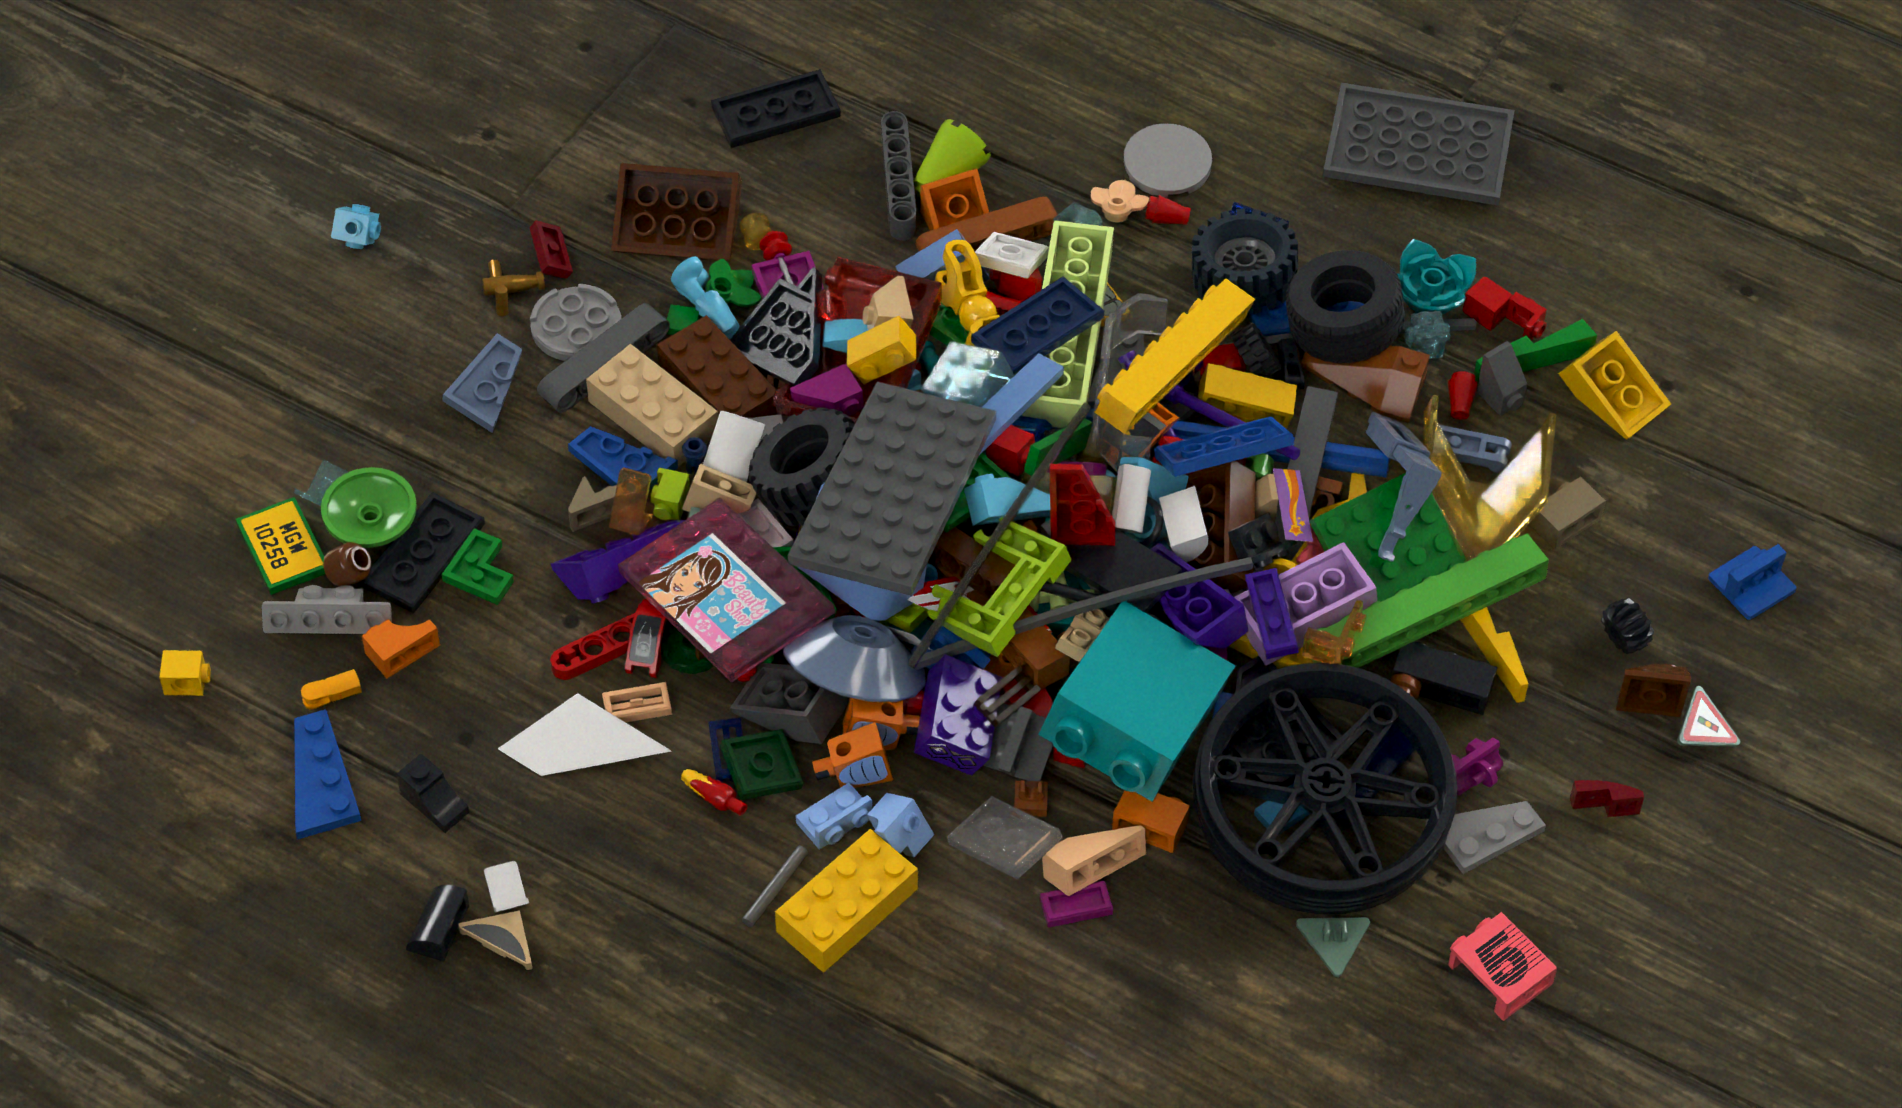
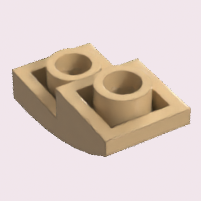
M1100 609L1075 615L1070 627L1060 637L1055 649L1080 662L1110 618Z

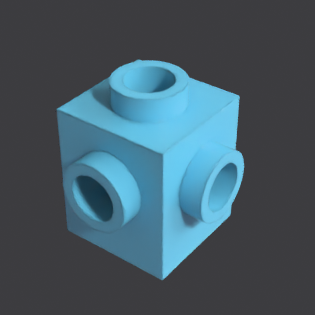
M352 204V208H336L331 238L346 241L345 246L363 249L364 245L373 244L380 235L381 223L378 222L379 214L370 212V207L359 204Z

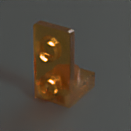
M625 467L620 470L609 524L610 528L639 536L651 526L653 514L645 512L651 475Z
M1356 600L1340 637L1334 636L1327 631H1319L1308 627L1304 636L1302 656L1322 663L1341 664L1344 657L1349 658L1355 645V639H1353L1355 632L1361 633L1366 621V614L1362 613L1363 601Z

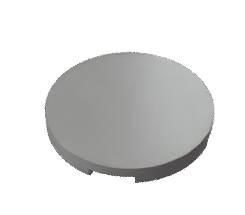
M1156 124L1141 129L1130 138L1124 150L1123 162L1129 175V180L1137 188L1154 196L1159 194L1163 197H1168L1171 194L1192 193L1199 189L1210 175L1212 153L1205 139L1192 129L1177 124Z
M578 284V287H569L558 291L555 288L537 301L530 317L531 333L536 345L544 353L555 359L566 361L622 318L617 302L610 294L595 286Z

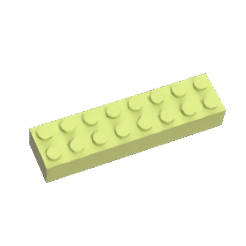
M1054 220L1042 289L1059 278L1064 277L1103 309L1112 255L1114 227ZM1101 320L1045 356L1062 365L1064 373L1022 414V423L1065 428L1082 418H1086Z

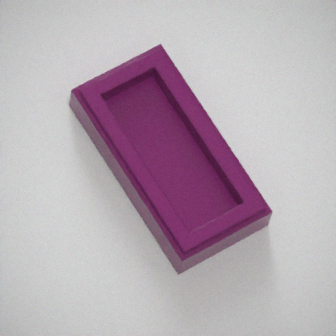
M1105 881L1092 883L1070 896H1067L1061 890L1040 894V903L1048 928L1113 915V907Z

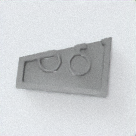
M1527 801L1454 815L1443 849L1464 874L1544 832L1546 824Z

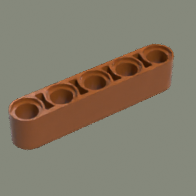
M1038 197L925 232L918 237L915 245L920 252L956 229L972 246L974 251L993 232L1034 241L1050 236L1054 220L1061 221L1049 198Z

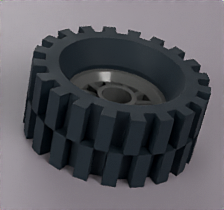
M1236 209V215H1230L1229 211L1221 213V219L1219 220L1214 216L1207 220L1208 227L1202 224L1198 228V235L1194 234L1192 240V278L1195 290L1198 289L1199 297L1203 300L1205 293L1212 285L1217 287L1224 279H1228L1255 299L1250 308L1253 310V314L1262 313L1263 306H1266L1269 310L1276 308V300L1284 303L1286 301L1287 287L1292 277L1298 272V241L1295 239L1294 230L1292 228L1288 229V223L1283 219L1276 222V215L1268 213L1266 217L1261 216V210L1253 209L1252 214H1245V209Z

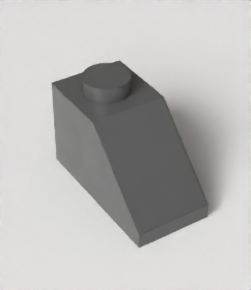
M1506 341L1483 355L1477 393L1499 416L1510 410H1517L1525 401L1527 381L1512 345Z

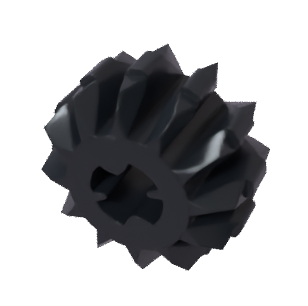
M1626 598L1618 602L1615 601L1603 611L1601 622L1605 626L1604 631L1609 635V640L1615 643L1617 649H1621L1626 654L1634 653L1648 646V643L1653 640L1654 629L1650 626L1651 620L1647 618L1646 612L1642 611L1639 604L1634 603L1633 600Z

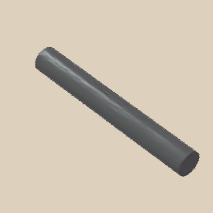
M801 845L796 847L743 916L742 922L746 926L753 927L808 855L805 847Z

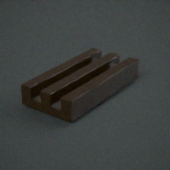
M1020 665L973 703L995 728L1041 690L1038 685L1033 686L1030 683L1033 679L1029 675L1025 677L1022 674L1024 669ZM1014 679L1018 682L989 707L984 704ZM1022 688L1027 692L997 717L993 714L996 709Z

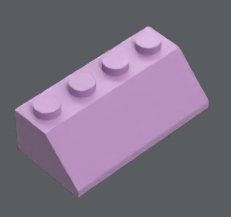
M1344 542L1279 574L1298 649L1309 644V635H1312L1317 629L1327 628L1339 622L1343 617L1361 612L1374 602H1377V587ZM1247 590L1235 596L1234 598L1244 604L1248 625L1246 635L1264 664L1268 665L1284 657L1266 659L1249 592Z

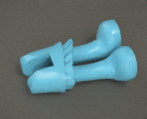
M694 256L684 260L674 270L671 282L681 295L685 296L696 306L700 316L705 317L707 315L730 340L740 328L738 321L717 291L710 290L704 292L703 288L709 281V274L703 268L700 259Z

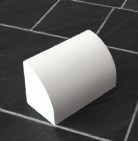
M720 411L703 465L747 482L750 460L753 459V452L759 445L765 424L736 414Z
M1129 464L1119 466L1112 511L1115 529L1142 534L1151 476L1150 469Z
M1193 486L1159 498L1170 546L1174 554L1185 562L1198 557L1208 545V535L1196 487Z

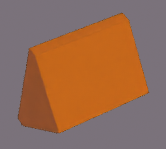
M977 168L920 185V213L930 231L989 213Z

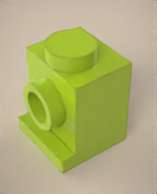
M658 468V485H654L651 493V503L655 504L653 514L661 520H680L684 511L682 507L690 490L689 474Z

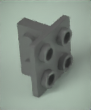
M1001 705L997 710V716L1000 715L1003 711H1005L1010 705ZM1020 706L1017 711L1013 712L1011 716L994 729L990 759L983 766L1025 781H1041L1054 746L1052 742L1038 735L1046 718L1036 715L1033 710Z

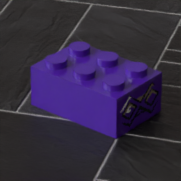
M945 654L927 674L914 753L972 776L990 759L995 729L973 703L1003 679V677ZM1000 691L984 704L989 707L999 699ZM998 709L993 712L995 716H997Z

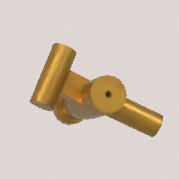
M491 260L488 263L490 277L482 278L484 296L495 295L496 313L498 316L508 315V293H516L538 287V290L545 289L542 272H536V275L503 276L498 260Z

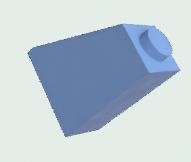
M958 229L895 266L899 275L904 277L907 294L911 293L919 301L938 296L934 288V281L937 272L946 270L942 258L946 243L952 240L966 241ZM953 251L959 263L965 260L963 254ZM981 266L983 282H986L990 277L985 267Z

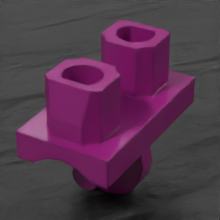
M1475 738L1465 748V757L1460 759L1456 755L1451 754L1456 771L1457 795H1461L1481 782L1487 787H1492L1498 782L1496 772L1503 766V761L1499 755L1500 742L1491 738L1487 742H1483Z

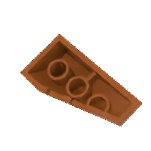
M1389 346L1378 355L1364 361L1332 363L1320 360L1305 352L1301 365L1304 369L1327 383L1337 384L1348 391L1347 395L1353 399L1360 398L1371 405V410L1376 413L1409 423L1426 379L1430 355L1401 346Z

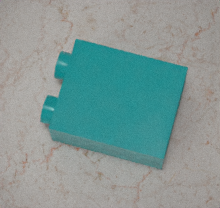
M1123 601L1058 692L1038 735L1052 742L1054 747L1063 755L1079 758L1108 775L1119 788L1129 792H1136L1153 802L1214 708L1235 665L1205 647L1195 644L1176 630L1128 602Z

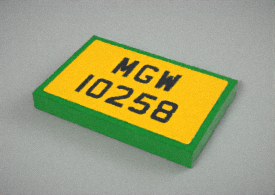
M295 497L236 519L237 527L270 595L325 574L323 567L324 555Z

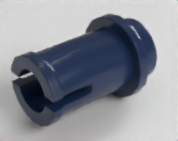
M692 437L683 444L682 453L686 457L687 472L692 474L693 466L694 474L696 475L699 465H703L707 446L700 438Z

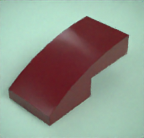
M1599 780L1574 781L1570 795L1572 809L1605 806L1607 817L1638 815L1644 800V793L1641 790L1619 783Z

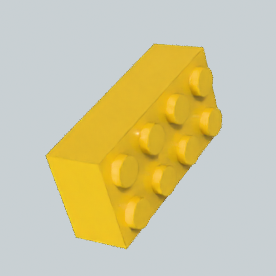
M869 829L775 911L776 932L824 973L918 890V868L873 830Z

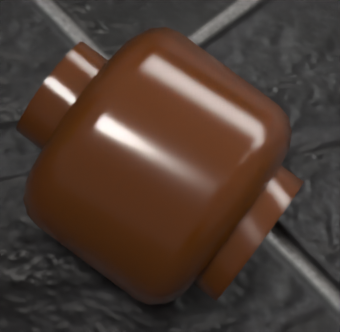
M355 542L344 543L327 552L323 562L324 572L332 584L338 587L344 585L351 586L366 579L369 575L371 568L370 555L361 545Z

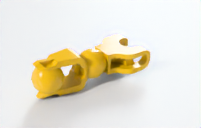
M949 241L946 243L942 255L946 270L937 272L934 288L942 304L946 307L950 306L955 314L959 315L960 324L969 331L964 349L975 366L981 369L983 377L988 381L991 378L997 381H1010L1013 377L971 342V335L1000 317V315H997L996 306L990 299L986 298L987 289L983 282L980 261L967 241ZM953 251L963 254L965 260L959 263Z

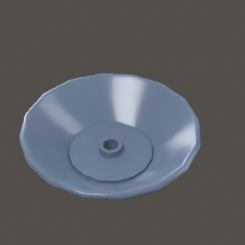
M845 615L795 628L783 640V654L795 671L815 685L841 696L868 702H898L915 697L926 685L925 669H913L911 659L914 657L906 646L890 629L869 618Z

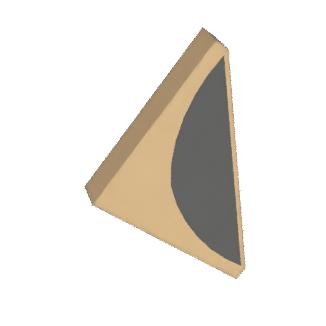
M520 910L458 923L460 934L468 935L481 942L484 947L503 957L511 958L525 966L526 970L532 969Z

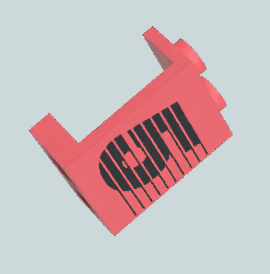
M1502 912L1492 919L1490 917L1485 918L1478 924L1475 932L1468 937L1465 935L1459 937L1450 947L1449 967L1453 970L1463 963L1497 998L1494 1012L1503 1021L1550 987L1554 982L1557 967Z

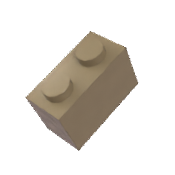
M1580 476L1571 483L1566 482L1562 484L1548 498L1542 497L1532 508L1530 526L1556 549L1601 520L1606 500Z

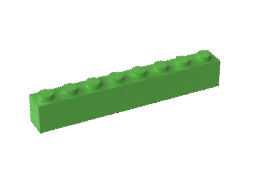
M1528 533L1518 538H1511L1503 545L1490 551H1483L1477 557L1463 564H1455L1448 571L1437 576H1430L1412 588L1402 589L1395 596L1382 602H1374L1361 612L1354 615L1349 614L1327 628L1317 629L1312 635H1309L1308 656L1314 663H1333L1359 668L1546 579L1549 559Z

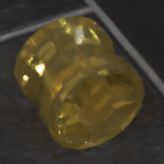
M752 213L745 216L740 222V230L745 235V244L751 250H761L759 247L760 240L765 234L772 231L769 228V219L765 214Z

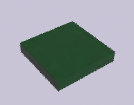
M783 729L723 739L721 741L720 749L740 800L802 789L804 782Z

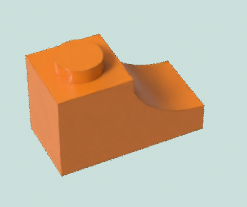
M388 619L380 625L371 627L362 635L365 654L386 679L440 646L437 627L430 619L413 626L395 625Z

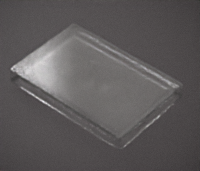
M993 796L987 799L947 836L949 845L1017 880L1063 838L1060 829Z

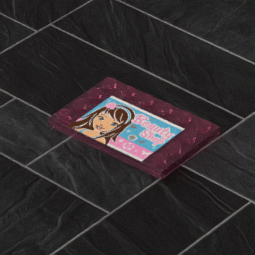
M721 498L715 500L618 564L620 574L731 682L835 613L834 604L798 570L789 565L782 555Z

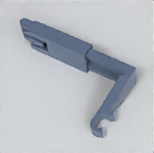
M1372 412L1368 420L1369 426L1366 434L1388 458L1398 461L1406 470L1391 523L1378 551L1380 558L1393 562L1395 556L1392 554L1398 539H1403L1406 536V528L1436 487L1442 472L1428 458L1430 451L1408 428L1396 420L1393 422L1386 416L1382 417L1380 414Z

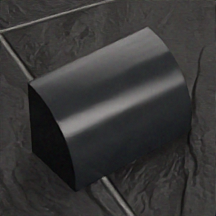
M453 885L435 887L411 935L406 950L444 962L459 930L458 923H462L469 908L467 890Z

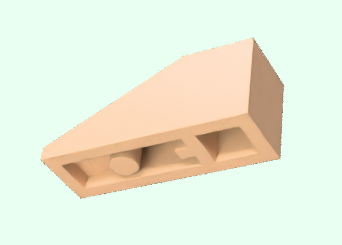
M1138 825L1068 837L1042 851L1043 876L1067 896H1070L1146 855L1145 828Z

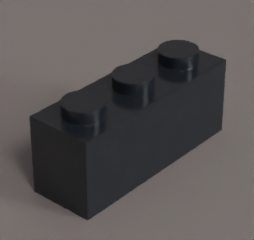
M1412 642L1401 647L1392 676L1401 673L1416 678L1422 686L1419 694L1420 697L1484 715L1494 685L1497 667L1489 665L1484 661H1475L1458 656L1451 651H1442L1428 647L1421 642Z

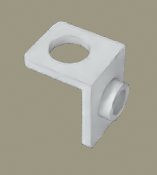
M516 861L488 867L484 870L495 913L529 903L528 898L525 896Z

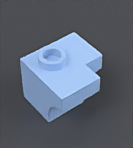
M886 793L867 814L875 828V833L899 853L903 851L907 856L915 857L934 836L929 824L912 798Z

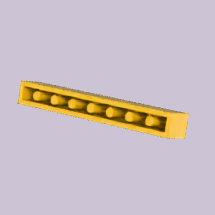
M1224 279L1217 287L1212 285L1205 293L1203 300L1198 298L1189 309L1188 314L1183 312L1174 323L1173 328L1168 326L1161 334L1158 342L1153 340L1146 348L1143 356L1138 354L1129 365L1127 371L1122 369L1118 373L1112 386L1107 383L1097 396L1100 403L1094 413L1123 434H1126L1244 321L1255 299L1228 279Z

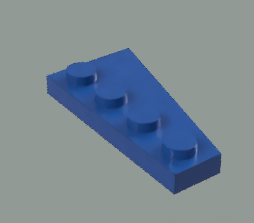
M326 709L294 718L295 828L297 840L361 821L360 812Z

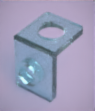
M323 460L307 493L296 488L293 493L321 506L323 496L328 487L336 479L348 473V471Z

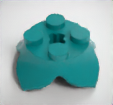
M1412 239L1402 252L1400 274H1398L1404 302L1420 318L1445 314L1459 307L1465 302V293L1474 281L1476 258L1463 254H1453L1446 259H1442L1434 247L1422 241Z

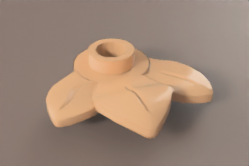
M1127 180L1115 181L1111 183L1109 189L1094 187L1091 190L1092 202L1102 207L1105 218L1111 222L1125 221L1131 212L1145 209L1149 201L1147 196L1136 195L1134 184Z

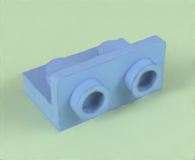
M848 782L796 815V823L820 850L828 844L837 843L851 829L865 825L869 821L867 814L872 810V799L868 795L862 798Z

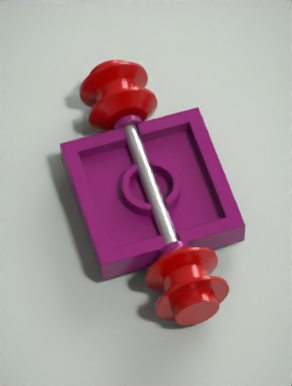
M771 231L765 234L759 242V247L763 251V257L766 261L752 264V274L763 299L779 278L798 286L813 267L816 268L810 251L790 255L792 246L788 243V236L784 232ZM822 284V304H826L827 294Z

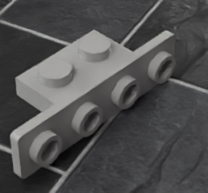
M310 585L299 588L295 601H264L262 604V622L265 633L365 634L371 627L380 625L388 619L392 623L391 604L389 602H363V589H354L352 586L347 585L339 586L335 589Z

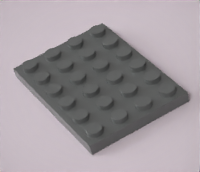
M1341 83L1323 177L1499 205L1515 110Z

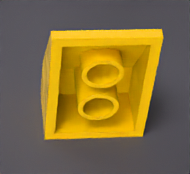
M1617 331L1600 340L1558 373L1578 400L1626 440L1671 405L1670 401Z

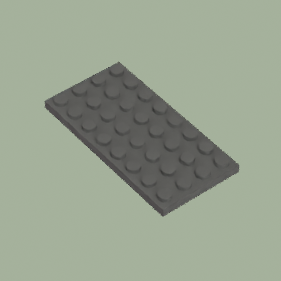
M877 382L788 553V564L912 596L996 421V411Z

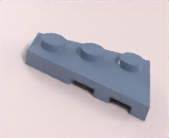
M497 333L445 391L442 401L493 433L519 364L522 349Z

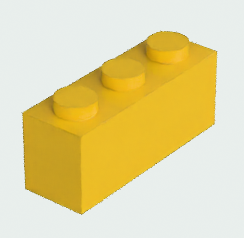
M1208 363L1200 379L1198 399L1244 422H1251L1271 416L1287 429L1294 415L1297 385Z

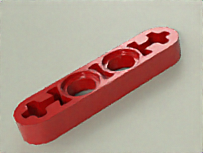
M635 613L554 651L550 660L553 675L561 680L573 679L627 653L629 640L619 642L614 639V636L618 632H628L630 634ZM591 645H598L603 648L602 652L598 655H589L585 650ZM576 653H580L582 661H580L579 656L576 657ZM565 660L566 663H571V665L566 667L564 664H560V662Z

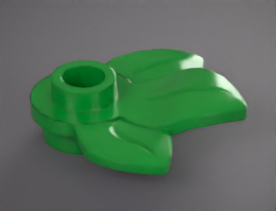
M723 258L715 261L710 266V280L706 284L705 292L710 290L717 291L726 303L731 302L740 307L752 306L761 300V295L751 289L754 281L752 270H731L729 264Z

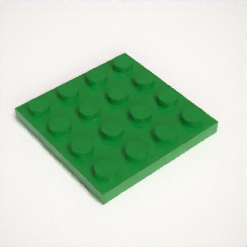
M1406 473L1309 521L1324 552L1343 542L1346 544L1377 587V601L1380 602L1395 596L1402 589H1409L1422 583L1430 576H1437L1448 571L1455 564L1467 562L1432 492L1406 528V536L1403 539H1398L1392 554L1395 556L1394 561L1390 562L1378 556L1380 544L1391 523L1402 480Z

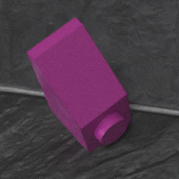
M843 364L790 388L792 406L797 411L802 412L808 409L816 411L817 408H828L829 410L835 409L843 414L852 416L864 408L863 391L847 364Z

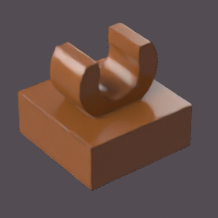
M1319 476L1312 506H1316L1317 499L1320 496L1328 498L1327 506L1335 504L1333 496L1341 498L1344 489L1343 482Z
M1015 780L1014 815L1047 817L1048 782Z

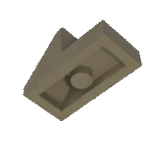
M584 476L568 508L572 532L629 511V491L624 482L615 486H608L594 493L587 478Z

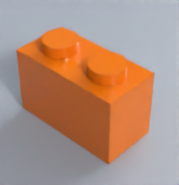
M1124 790L1113 812L1112 830L1141 825L1145 828L1147 844L1173 853L1188 824L1190 805L1184 803L1179 798L1167 797L1159 793L1152 802L1136 792Z

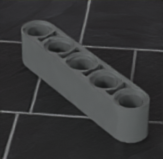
M891 111L884 114L881 119V145L889 231L893 238L905 241L913 238L916 234V203L908 121L903 113Z
M648 303L639 305L547 374L540 381L537 393L558 412H566L588 395L586 379L629 344L642 353L646 352L667 334L670 328L669 321Z

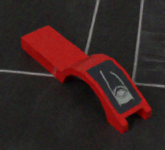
M664 544L655 571L689 548ZM649 593L646 599H643L639 604L633 618L625 672L632 674L635 666L650 668V677L657 678L661 666L662 638L670 613Z

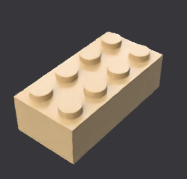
M631 344L586 379L588 402L648 449L653 450V453L665 459L669 456L678 460V467L686 461V457L682 453V446L689 438H700L705 444L712 438L718 420V411Z

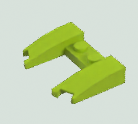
M1003 517L999 518L1000 524L1003 527L1002 530L990 537L984 535L982 530L977 531L973 535L976 542L1015 564V567L985 606L935 584L932 594L934 597L940 598L938 612L935 610H928L927 612L931 619L949 631L996 657L1000 655L1016 634L1013 624L1046 581L1054 584L1071 562V557L1064 544Z

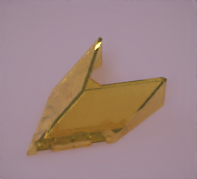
M1433 395L1424 410L1423 445L1430 451L1428 458L1442 472L1432 494L1449 525L1447 529L1460 556H1465L1466 558L1464 563L1477 557L1483 551H1490L1503 545L1511 538H1517L1548 503L1556 424L1555 413L1549 414L1541 428L1490 484L1468 480L1437 422L1439 396Z

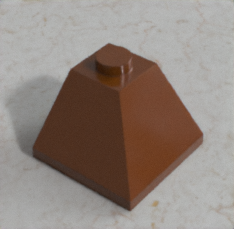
M1650 664L1625 669L1616 703V710L1681 717L1691 683V675L1687 667H1679L1673 664Z

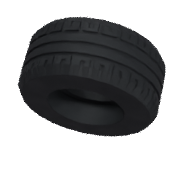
M1341 250L1316 257L1300 268L1292 277L1286 290L1287 315L1294 341L1306 353L1323 361L1354 363L1367 360L1388 348L1403 328L1405 311L1402 286L1398 274L1385 261L1367 252ZM1354 301L1364 303L1363 306L1346 312L1326 310L1328 307L1341 302Z

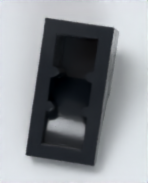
M419 754L396 773L400 795L444 833L469 814L468 805L454 792L445 779L444 773L424 755Z

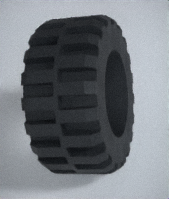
M817 408L816 411L811 409L804 410L802 414L798 416L794 414L788 417L787 421L783 424L779 423L773 427V431L761 439L760 447L755 448L753 459L750 460L749 465L750 484L766 508L779 522L798 527L799 524L803 526L816 501L821 485L826 482L855 425L848 415L835 409L829 410L828 408Z

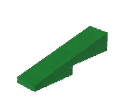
M1581 319L1535 343L1527 336H1524L1510 344L1513 347L1522 372L1579 358L1595 345L1597 334ZM1483 357L1476 360L1474 376L1477 383L1479 382Z

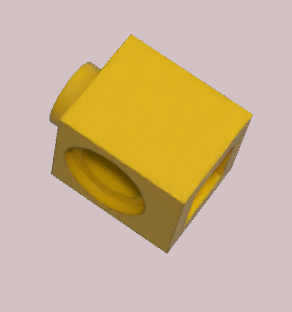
M163 650L159 678L164 695L203 696L204 684L210 682L211 668L209 663H205L202 651Z

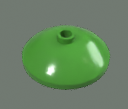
M375 467L356 469L342 475L328 487L321 503L322 520L328 532L342 543L355 542L363 548L382 546L399 538L411 526L417 509L416 498L411 485L399 474Z

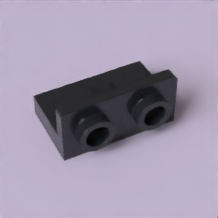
M1270 513L1261 515L1228 532L1238 559L1251 557L1256 569L1273 563V559H1279L1288 555L1289 551L1287 548L1297 544L1295 540L1280 541L1278 528L1272 521Z

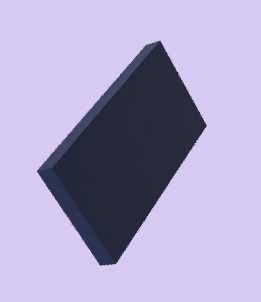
M1061 277L971 335V342L1009 375L1014 377L1038 353L1043 356L1048 355L1102 320L1105 310L1066 278Z

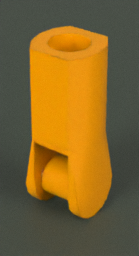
M353 669L325 680L305 684L301 689L303 705L307 709L312 710L324 706L331 701L334 702L361 693L362 690L356 671Z

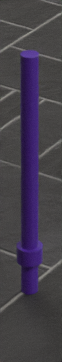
M1176 385L1163 397L1174 404L1180 403L1226 427L1246 423L1184 392V388ZM1292 445L1274 450L1292 460H1296L1300 455V449Z

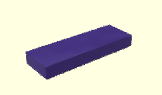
M1277 568L1245 574L1266 659L1299 653Z

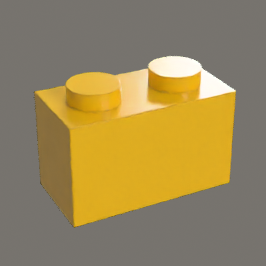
M900 316L894 317L847 340V366L864 385L916 360V334Z

